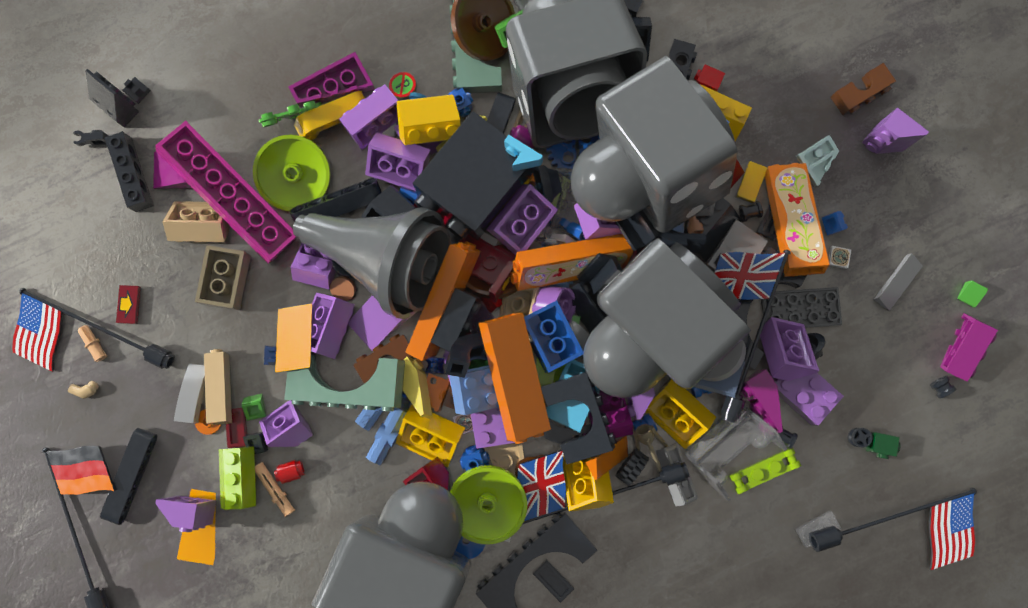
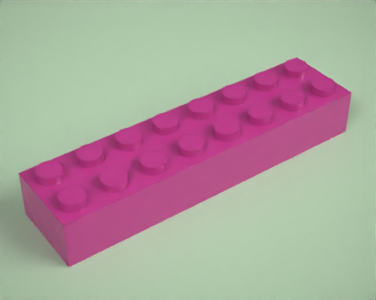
M186 120L155 145L156 152L268 264L297 238L293 234V229Z

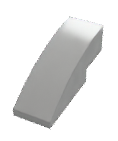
M189 364L178 396L174 421L198 423L201 404H204L205 371L204 365Z

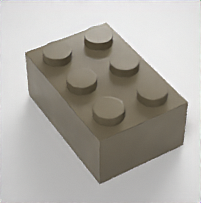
M206 245L195 302L202 305L240 311L251 255L245 251Z

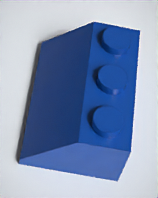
M557 300L524 317L530 344L545 373H549L583 355L584 352Z

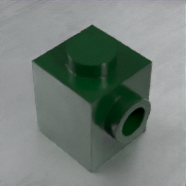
M871 432L873 439L866 448L867 452L877 453L876 457L889 459V456L897 457V453H899L901 448L900 437Z

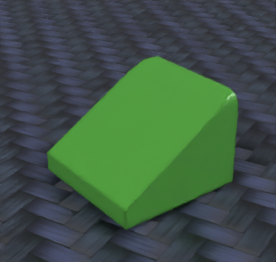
M967 281L964 283L957 299L975 308L987 293L988 288L974 281Z
M262 394L243 398L241 405L247 421L266 417Z

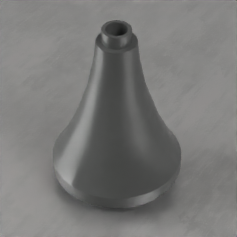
M422 207L409 212L368 218H343L311 213L307 216H298L293 225V234L299 237L301 243L337 262L371 293L386 314L398 319H407L417 311L423 310L451 244L449 232L445 228L441 215L436 211Z

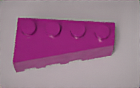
M356 52L288 86L300 108H304L303 104L310 101L324 103L339 99L356 91L365 93L375 90Z

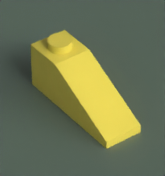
M406 357L404 359L403 391L419 415L430 419L432 417L427 377L422 369L423 365L418 359L414 360Z

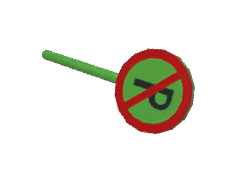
M399 72L390 79L389 89L395 97L407 98L411 92L415 91L416 80L410 73Z

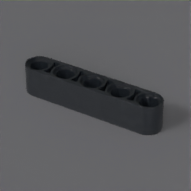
M370 178L292 208L289 213L294 222L298 216H307L311 213L337 217L369 205L370 202L382 193L377 179Z
M141 428L134 430L113 481L116 491H109L100 514L101 519L117 525H121L125 521L156 444L157 434Z

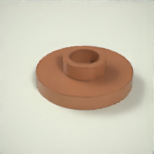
M343 276L336 277L330 284L331 294L336 298L348 301L355 294V285L349 278Z

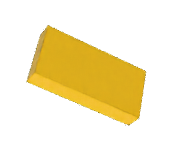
M749 161L736 197L754 203L767 167Z

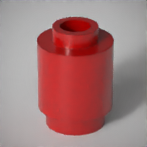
M293 460L277 465L274 475L277 482L280 481L281 484L300 479L301 476L305 475V470L301 460Z

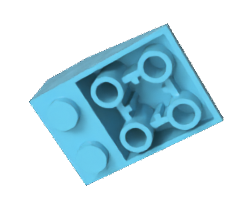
M576 360L568 362L559 380L586 372L584 364ZM595 386L597 394H599L600 389ZM566 400L550 405L546 409L549 419L579 433L590 413V409L578 400Z

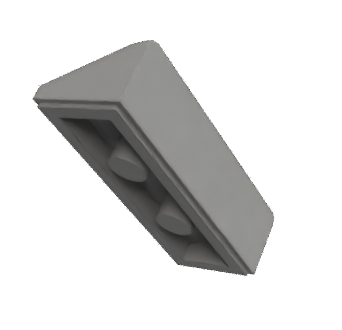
M912 253L904 257L873 299L888 311L891 310L923 267Z
M678 443L656 450L661 468L679 461L680 463L685 462ZM691 477L686 478V481L668 486L675 506H683L698 499Z

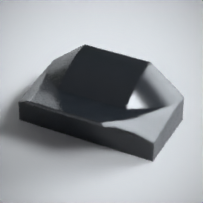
M545 165L537 166L533 173L536 189L552 203L554 198L562 192L559 173L556 170L547 168Z

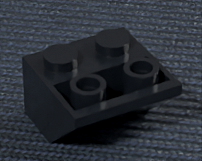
M390 185L370 202L361 217L389 216L409 212L417 207L393 185Z

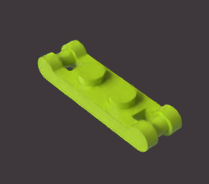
M794 448L786 449L729 475L736 484L735 489L737 493H744L755 486L801 467L800 461L794 455ZM787 457L789 464L784 465L782 459ZM743 476H746L747 483H743L741 479Z

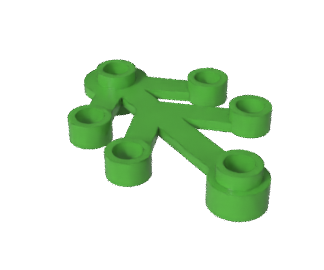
M315 101L304 103V108L299 109L298 104L287 107L288 111L273 115L272 112L262 114V118L258 121L262 123V127H269L278 124V121H281L282 118L288 120L296 118L304 112L322 106L321 102L315 103Z

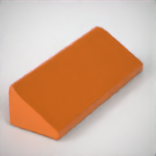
M627 436L616 440L617 444H615L613 451L593 456L586 462L595 480L628 457Z

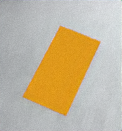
M312 304L278 309L275 373L310 367Z
M191 489L189 497L216 500V493ZM216 505L213 524L207 525L205 528H199V530H192V532H182L177 555L178 560L208 565L214 564Z

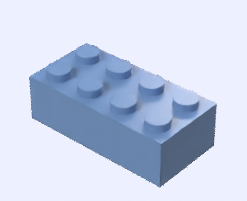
M489 365L467 370L465 378L449 375L456 414L469 415L499 407Z

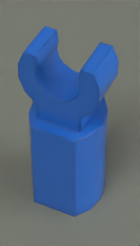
M565 218L560 220L558 224L563 226V229L579 241L586 240L579 224L571 223Z

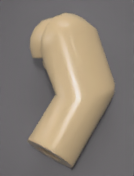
M90 381L88 385L83 387L71 384L68 393L86 399L94 395L99 386L94 381Z

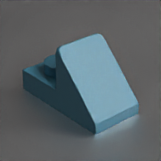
M507 136L504 141L506 151L514 157L518 156L512 165L513 171L541 166L543 163V156L512 136Z

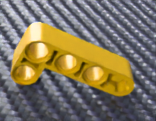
M362 91L348 94L300 114L295 120L294 127L299 136L313 140L320 131L341 123L339 119L343 114L353 109L359 101L366 98Z

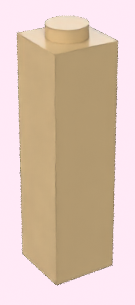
M221 349L211 350V353L204 354L206 423L210 425L232 423L229 354Z

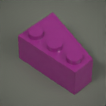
M963 313L961 317L964 319L961 329H956L954 335H957V339L953 346L949 345L940 367L944 371L968 382L975 375L978 363L985 358L988 346L995 341L998 330L985 322Z

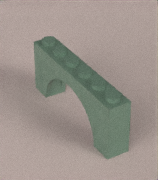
M450 5V17H451L452 5ZM452 40V52H455V58H452L453 70H456V76H453V87L458 90L463 88L465 93L502 92L501 67L489 66L480 60L471 58L459 47L456 40Z
M310 355L309 368L287 371L284 400H292V404L304 405V401L310 402L309 406H321V402L327 403V407L339 408V404H345V408L357 409V405H364L363 409L375 410L376 406H380L382 411H394V407L401 408L405 360L379 358L377 369L369 381L357 389L342 392L330 387L323 381L316 367L315 355Z

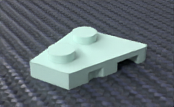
M830 135L796 156L800 164L806 163L809 178L814 187L820 185V180L824 173L828 171L832 160L836 158L839 152Z

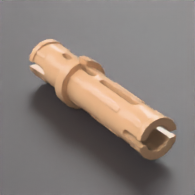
M264 462L256 465L255 473L273 498V504H277L284 517L289 516L295 511V508L287 499L286 492L281 490L264 465Z

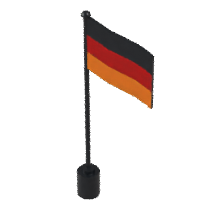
M82 446L69 450H50L48 447L42 449V453L45 454L90 587V591H87L88 596L84 597L87 608H110L105 590H100L99 587L94 588L63 494L79 495L98 490L116 491L101 446Z

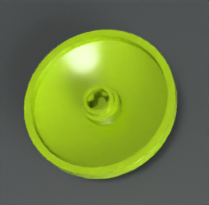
M282 135L275 137L261 147L254 160L253 179L258 192L269 204L281 210L290 211L298 205L324 196L330 183V165L325 153L316 143L303 136Z
M491 465L472 468L463 473L450 490L462 511V536L471 542L486 545L503 542L513 536L525 520L527 513L525 490L517 477L504 468Z

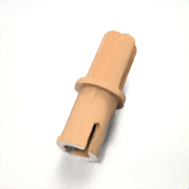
M88 325L80 327L78 333L85 343L84 347L88 348L95 362L105 359L107 354L99 344L100 340L95 338Z

